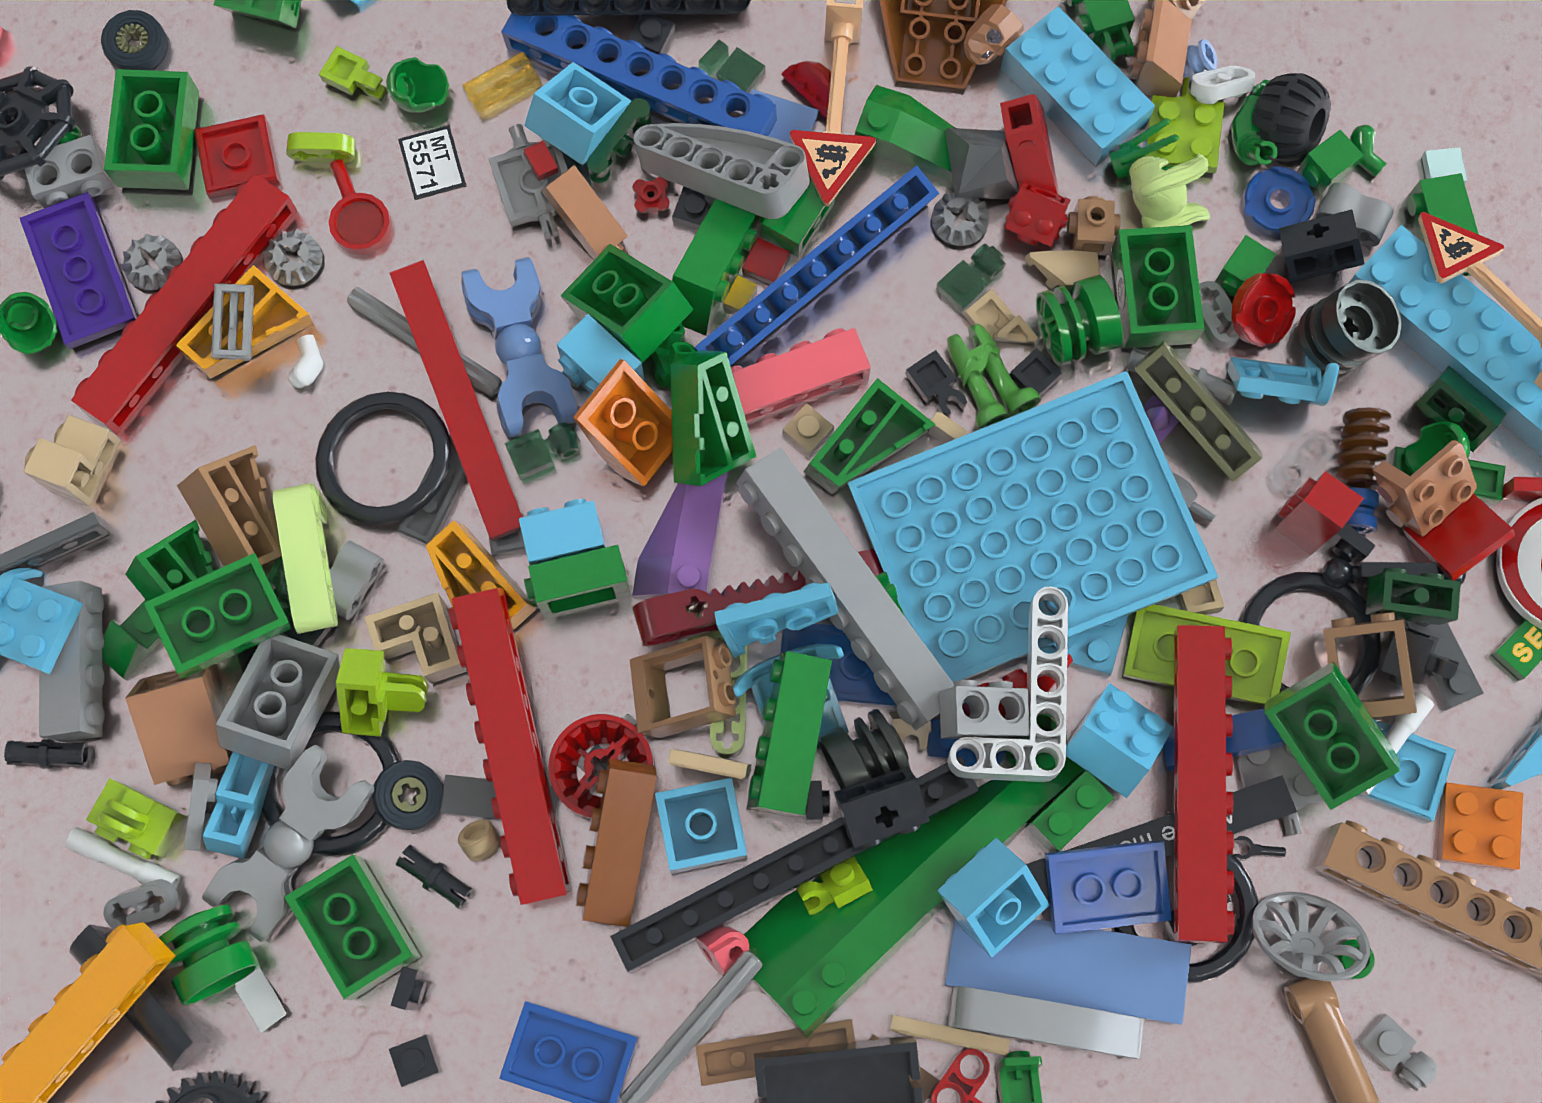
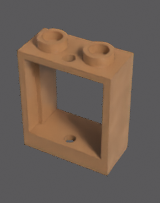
M1394 612L1372 614L1370 615L1371 622L1355 624L1354 617L1332 619V627H1325L1323 634L1328 664L1334 661L1339 670L1337 637L1395 631L1404 695L1360 701L1372 718L1417 713L1404 618L1395 619Z
M703 636L629 659L638 733L663 738L736 717L735 702L737 697L733 691L730 672L732 658L726 642L709 636ZM704 659L710 706L670 718L665 671Z

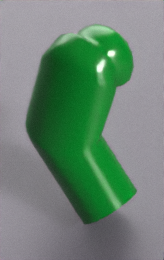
M1364 124L1353 130L1350 140L1364 155L1359 165L1372 176L1377 177L1387 163L1373 153L1375 131L1372 126Z

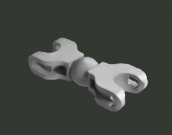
M313 745L306 749L286 774L283 781L286 808L279 818L281 820L275 822L268 829L264 837V847L256 850L252 857L239 858L221 867L202 895L203 901L215 907L228 900L235 891L241 890L249 893L256 901L258 911L250 927V934L260 942L273 935L292 909L285 896L293 892L291 878L298 869L297 866L302 865L310 857L314 840L320 837L326 829H336L354 821L374 793V786L366 780H362L351 785L347 792L340 797L327 794L321 787L319 778L323 765L327 761V754L318 745Z

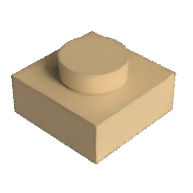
M806 403L782 429V434L810 457L834 431V425Z

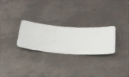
M260 967L235 984V990L260 1032L265 1031L286 1015V1011Z

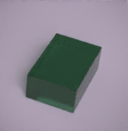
M719 39L698 61L699 68L711 76L729 57L728 46Z

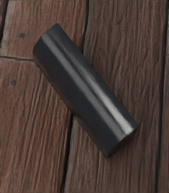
M89 924L73 941L69 953L82 966L90 957L99 954L107 945L105 940L112 930L109 927ZM156 980L151 983L124 1014L172 1071L181 1070L210 1043L206 1036Z

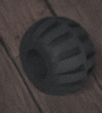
M1288 73L1276 76L1266 84L1259 95V99L1254 107V113L1252 114V123L1259 128L1260 132L1256 133L1260 136L1261 140L1270 141L1277 147V157L1275 159L1271 158V160L1290 163L1304 160L1306 155L1319 145L1325 133L1331 110L1330 95L1318 80L1309 75Z

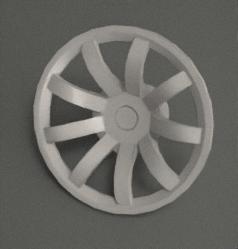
M1281 892L1266 897L1260 901L1254 910L1251 924L1257 943L1273 961L1290 973L1299 977L1320 981H1341L1352 978L1365 968L1370 956V944L1365 931L1353 916L1331 901L1302 892ZM1280 903H1295L1297 911L1296 927L1291 916ZM1307 904L1325 909L1312 929L1308 928ZM1267 910L1274 912L1282 922L1283 927L1275 921L1262 920L1264 913ZM1334 915L1348 926L1336 929L1325 936L1322 935ZM1262 931L1274 932L1281 938V941L1270 946ZM1347 937L1357 938L1359 950L1349 945L1334 944ZM1347 955L1356 962L1351 967L1344 969L1342 963L1334 956ZM1322 962L1329 964L1334 973L1318 972Z

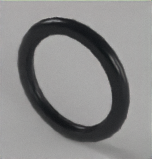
M387 391L369 394L356 399L333 417L319 440L315 467L320 490L334 509L343 516L357 522L379 525L400 521L414 515L429 504L441 489L448 474L451 461L450 436L444 421L436 410L422 399L412 395ZM382 409L401 410L413 415L422 422L429 432L433 443V461L426 480L415 493L393 505L376 507L354 501L341 489L333 470L335 447L342 433L359 417L372 411Z
M1294 572L1279 576L1263 585L1250 599L1241 619V622L1259 626L1266 609L1276 599L1297 590H1316L1340 600L1350 609L1358 623L1371 622L1370 615H1366L1367 603L1360 594L1350 585L1341 588L1331 587L1323 579L1322 573ZM1380 632L1362 634L1363 648L1360 662L1355 672L1347 679V682L1357 696L1370 684L1378 669L1381 655ZM1281 683L1280 693L1289 687Z
M323 712L312 734L327 730L342 731L340 712ZM383 731L381 736L357 735L366 741L377 753L383 770L392 763L401 761L393 742ZM274 766L262 812L270 827L275 822L281 820L279 818L284 812L279 802L277 791L278 773L280 771V767ZM402 794L398 795L399 801L401 800ZM375 811L362 826L347 834L316 838L311 855L337 856L354 852L371 843L386 829L388 824L383 822Z
M1227 855V871H1233L1234 888L1239 900L1240 916L1237 930L1230 943L1220 953L1209 960L1189 965L1187 983H1201L1212 980L1233 969L1247 954L1255 938L1252 932L1251 920L1254 910L1258 905V896L1252 878L1234 855ZM1134 925L1114 927L1115 932L1138 936Z

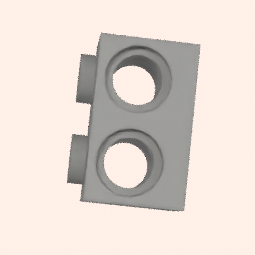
M92 135L57 145L45 158L46 163L40 167L37 164L25 168L32 195L43 208L86 192L95 197L103 193L104 190L114 187L111 178L104 171L105 157L103 150ZM92 166L88 172L81 174L85 167ZM57 177L52 184L46 185L51 178Z
M958 680L953 682V687L939 692L941 739H960L964 737L1020 739L1030 736L1027 688H1013V682L1010 681L990 682L989 687H977L976 680ZM963 701H965L969 705V717H967L963 712ZM999 702L1005 708V718H1003L999 713Z

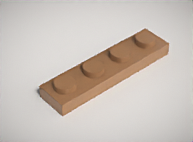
M852 1019L821 1024L807 1039L796 1028L697 1045L696 1053L701 1085L706 1086L756 1077L754 1053L856 1042Z

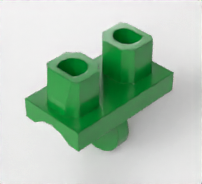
M682 323L651 354L655 363L653 376L656 383L660 386L671 387L670 364L696 352L693 345L683 340L685 329Z

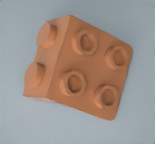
M1456 440L1447 444L1411 476L1385 460L1373 469L1379 484L1376 487L1377 491L1385 499L1388 507L1386 510L1388 517L1397 526L1402 527L1405 525L1422 537L1441 524L1444 518L1460 504L1466 502L1477 488L1464 447Z

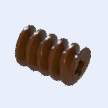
M1365 407L1351 409L1344 413L1342 420L1345 426L1341 429L1343 440L1339 443V450L1342 454L1337 457V463L1340 468L1335 473L1336 479L1353 488L1377 490L1376 487L1379 484L1377 480L1373 479V476H1375L1373 469L1377 466L1375 462H1382L1387 459V456L1376 450L1377 448L1388 446V440L1378 437V434L1390 432L1388 425L1380 423L1381 420H1389L1391 418L1389 412L1380 408Z

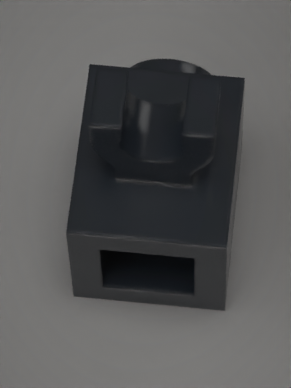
M1405 627L1413 683L1420 684L1424 680L1427 670L1452 679L1460 662L1433 654L1439 638ZM1394 633L1381 671L1390 674L1388 678L1390 681L1402 685Z

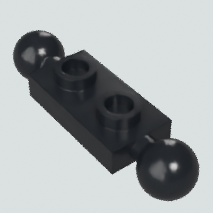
M1333 558L1326 562L1322 569V576L1325 582L1335 588L1344 587L1351 581V585H1364V589L1368 590L1369 577L1382 573L1383 568H1401L1407 570V574L1420 576L1422 573L1444 575L1445 580H1452L1437 566V563L1360 562L1356 566H1351L1348 561L1342 558ZM1466 573L1461 575L1455 581L1461 582L1462 585L1465 581Z

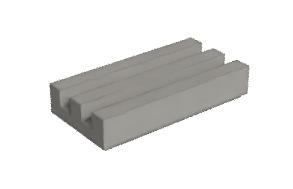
M214 284L211 353L213 360L224 358L228 360L243 359L244 361H251L254 309L253 285ZM224 293H230L228 350L221 349ZM239 293H244L242 350H237Z

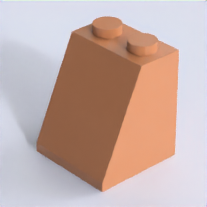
M216 664L182 680L176 670L140 679L125 699L154 785L167 782L168 786H173L189 780L190 775L194 774L196 762L212 764L210 775L224 771L233 751L221 748L219 745L216 723L225 708Z

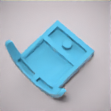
M1307 355L1304 367L1230 357L1227 372L1236 390L1241 391L1240 394L1245 397L1261 399L1264 394L1278 396V400L1290 404H1299L1300 400H1303L1306 404L1325 406L1333 394L1339 365L1337 363H1329L1322 378L1321 369Z
M33 568L9 570L0 575V655L50 674L83 603L26 581L30 578L41 577L43 572Z
M814 644L790 650V652L824 659H839L844 656L841 647L832 644ZM780 654L746 670L735 681L733 686L736 697L742 696L751 688L761 717L763 716L766 698H771L774 682L769 681L771 666L774 659L779 660ZM830 678L819 737L838 727H842L849 733Z

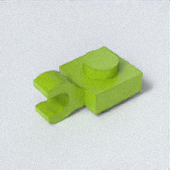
M338 46L335 47L318 74L323 82L350 95H353L356 88L359 87L369 96L381 100L387 90V87L381 85L383 79L380 76L368 72L370 66L366 59Z
M855 857L821 874L822 883L808 881L797 888L802 900L805 901L804 905L810 915L818 913L833 902L840 908L873 890Z

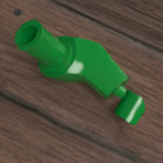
M1266 79L1253 86V90L1244 99L1231 123L1232 140L1236 155L1244 164L1250 166L1259 163L1264 165L1270 164L1272 161L1268 157L1275 159L1278 153L1274 143L1261 140L1260 136L1256 133L1260 132L1259 128L1252 123L1255 104L1259 99L1260 93L1269 82Z

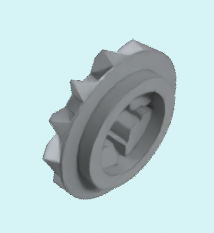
M945 193L935 203L932 212V225L936 234L943 241L955 246H966L982 238L987 230L990 215L987 212L985 201L981 202L978 198L955 197V193L948 195ZM964 207L967 208L966 218L970 221L963 220L954 228L955 215L952 212L959 213Z
M298 229L292 232L281 231L278 237L269 239V246L263 252L264 266L267 272L275 281L283 285L296 286L308 282L317 274L322 264V251L317 241L311 234L308 235ZM298 249L297 254L303 264L293 260L286 263L287 258L283 250H289L293 253Z
M145 234L144 238L132 240V245L129 249L123 251L124 260L121 267L127 279L134 286L143 290L161 289L168 281L167 278L170 271L176 265L181 264V256L175 244L161 234L159 236ZM144 253L150 254L152 257L157 256L155 261L159 267L158 271L154 267L151 268V266L145 265Z

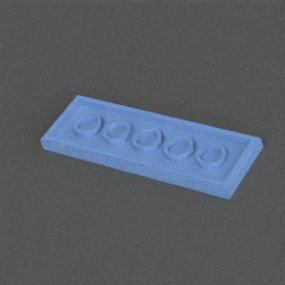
M954 919L945 986L970 987L1183 1025L1192 944L1099 929L1055 934L1052 931V922L1034 919L991 958L963 931L957 920Z

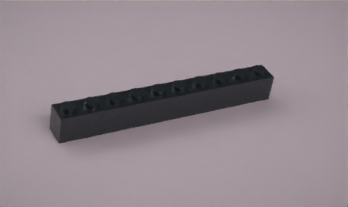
M957 757L956 759L959 764L966 767L962 757ZM948 762L917 778L929 819L974 796L979 791L973 779L958 777L952 773L948 767ZM885 806L880 808L881 814L885 813ZM842 817L610 937L627 972L631 974L695 941L700 936L718 927H722L799 887L801 884L820 876L836 865L857 857L899 835V833L884 837L882 842L875 846H859L854 848L847 835Z

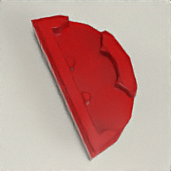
M803 61L790 65L781 75L827 119L831 83L830 69L819 62Z

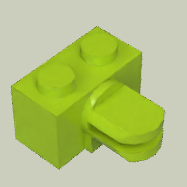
M345 648L336 680L342 734L381 736L387 710L421 712L425 706L429 688L427 680L421 675L386 672L384 651Z
M109 778L86 821L97 826L94 831L97 835L114 843L120 837L131 843L128 848L129 851L149 860L152 854L165 858L188 816L121 782Z

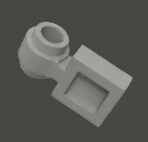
M1382 1014L1357 1042L1386 1071H1392L1400 1064L1402 1071L1399 1073V1077L1415 1091H1419L1421 1087L1427 1088L1437 1076L1435 1071L1439 1067L1428 1055L1422 1051H1419L1416 1055L1408 1053L1417 1042L1387 1014Z

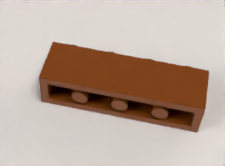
M609 759L607 770H599L596 793L602 794L600 808L593 807L589 831L595 832L593 846L586 845L582 867L583 869H589L586 883H579L576 906L582 907L583 921L624 927L630 926L657 778L654 765Z

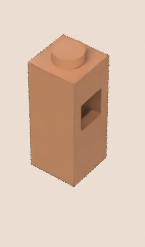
M575 165L541 190L593 260L609 244L620 250L624 249L620 242L627 238L628 235Z

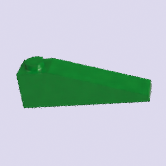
M876 85L865 102L855 130V135L869 136L876 139V144L869 154L910 168H914L917 165L922 172L953 181L945 130L955 127L910 95Z

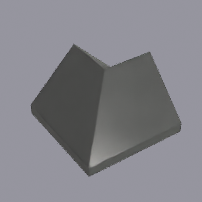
M947 128L945 130L955 197L1010 199L1011 196L1018 194L1019 187L1005 131Z

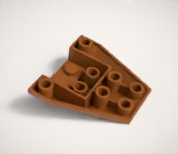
M879 0L895 82L965 90L976 68V64L971 63L964 51L966 34L981 14L992 4H1002L1005 6L1007 0ZM991 28L986 35L987 40H989L994 29Z

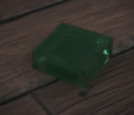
M736 47L717 71L716 77L721 82L723 80L731 81L739 86L741 90L749 93L765 73L766 66Z

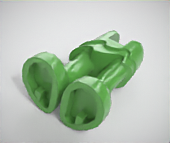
M977 323L968 328L970 339L975 347L970 351L959 334L956 333L947 338L948 351L957 368L958 377L962 380L964 388L968 384L977 404L979 412L975 417V422L979 429L1032 409L1040 403L1041 397L1032 387L1019 389L1014 383L1000 357V349L996 346L997 343L982 325ZM985 369L990 375L1004 407L996 401L983 378Z

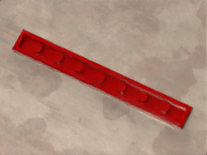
M424 260L390 272V277L491 541L517 532L521 530L519 518L523 516Z

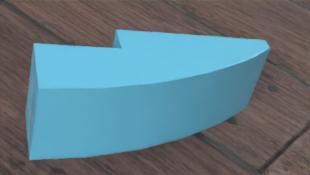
M236 752L232 753L215 793L217 803L203 833L206 850L242 859L245 858L263 808L274 765Z

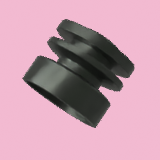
M1355 280L1308 307L1301 316L1298 331L1301 346L1307 357L1318 368L1325 371L1329 363H1337L1339 365L1338 374H1344L1393 348L1400 338L1402 322L1400 311L1394 299L1382 286L1369 280Z
M879 709L868 712L871 731L862 718L854 719L855 731L858 737L853 740L842 727H838L818 737L821 751L840 790L906 766L910 768L908 753L895 728L887 722Z

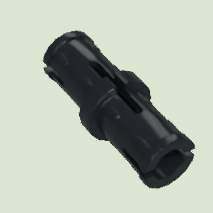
M43 738L41 742L9 740L5 746L4 758L7 761V765H39L41 769H51L53 766L61 765L86 767L89 762L90 749L87 746V742L61 743Z
M411 844L402 852L409 859L399 856L396 862L397 867H401L423 883L422 888L428 892L434 890L455 905L457 909H460L467 900L463 897H470L473 892L471 886L466 885L447 872L446 865L441 862L434 863Z

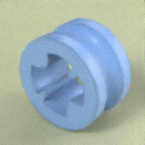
M1200 40L1198 46L1194 44L1188 46L1186 56L1189 66L1195 74L1205 72L1206 68L1208 70L1217 68L1216 53L1208 40Z

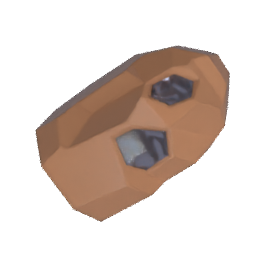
M992 4L981 14L966 34L964 51L971 63L981 65L988 64L997 56H1001L1005 48L1019 38L1024 30L1023 23L1011 10L1002 4Z

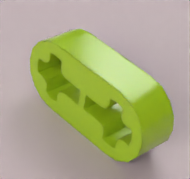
M294 132L290 133L287 137L286 155L300 162L331 163L334 160L342 159L344 163H348L354 160L356 140L349 135L341 133Z

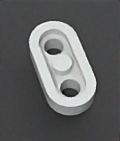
M1225 66L1200 72L1192 77L1190 93L1196 97L1197 101L1204 104H1214L1218 100L1229 97H1242L1245 93L1253 90L1255 73L1241 66Z

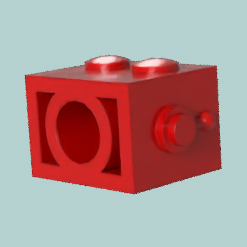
M1024 181L1018 194L1010 198L1008 203L1010 211L1005 217L1007 222L1004 228L1018 233L1017 238L1023 242L1037 245L1040 242L1051 247L1054 240L1059 239L1060 230L1067 225L1069 218H1067L1065 213L1071 199Z

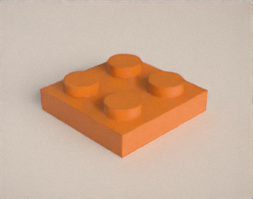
M1446 782L1441 796L1437 860L1513 871L1520 870L1524 793Z

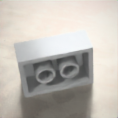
M280 634L261 642L216 723L220 747L290 770L302 755L336 688V680L340 668L339 654Z

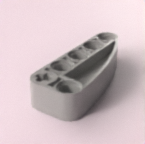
M683 123L649 124L640 127L634 134V143L642 169L646 172L764 218L778 219L788 213L810 183L804 150L797 145L773 137L727 127Z
M955 986L953 988L948 1027L1140 1059L1145 1019L1000 992Z

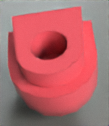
M728 926L718 927L696 939L706 959L721 975H724L743 952L749 951V942L745 935Z

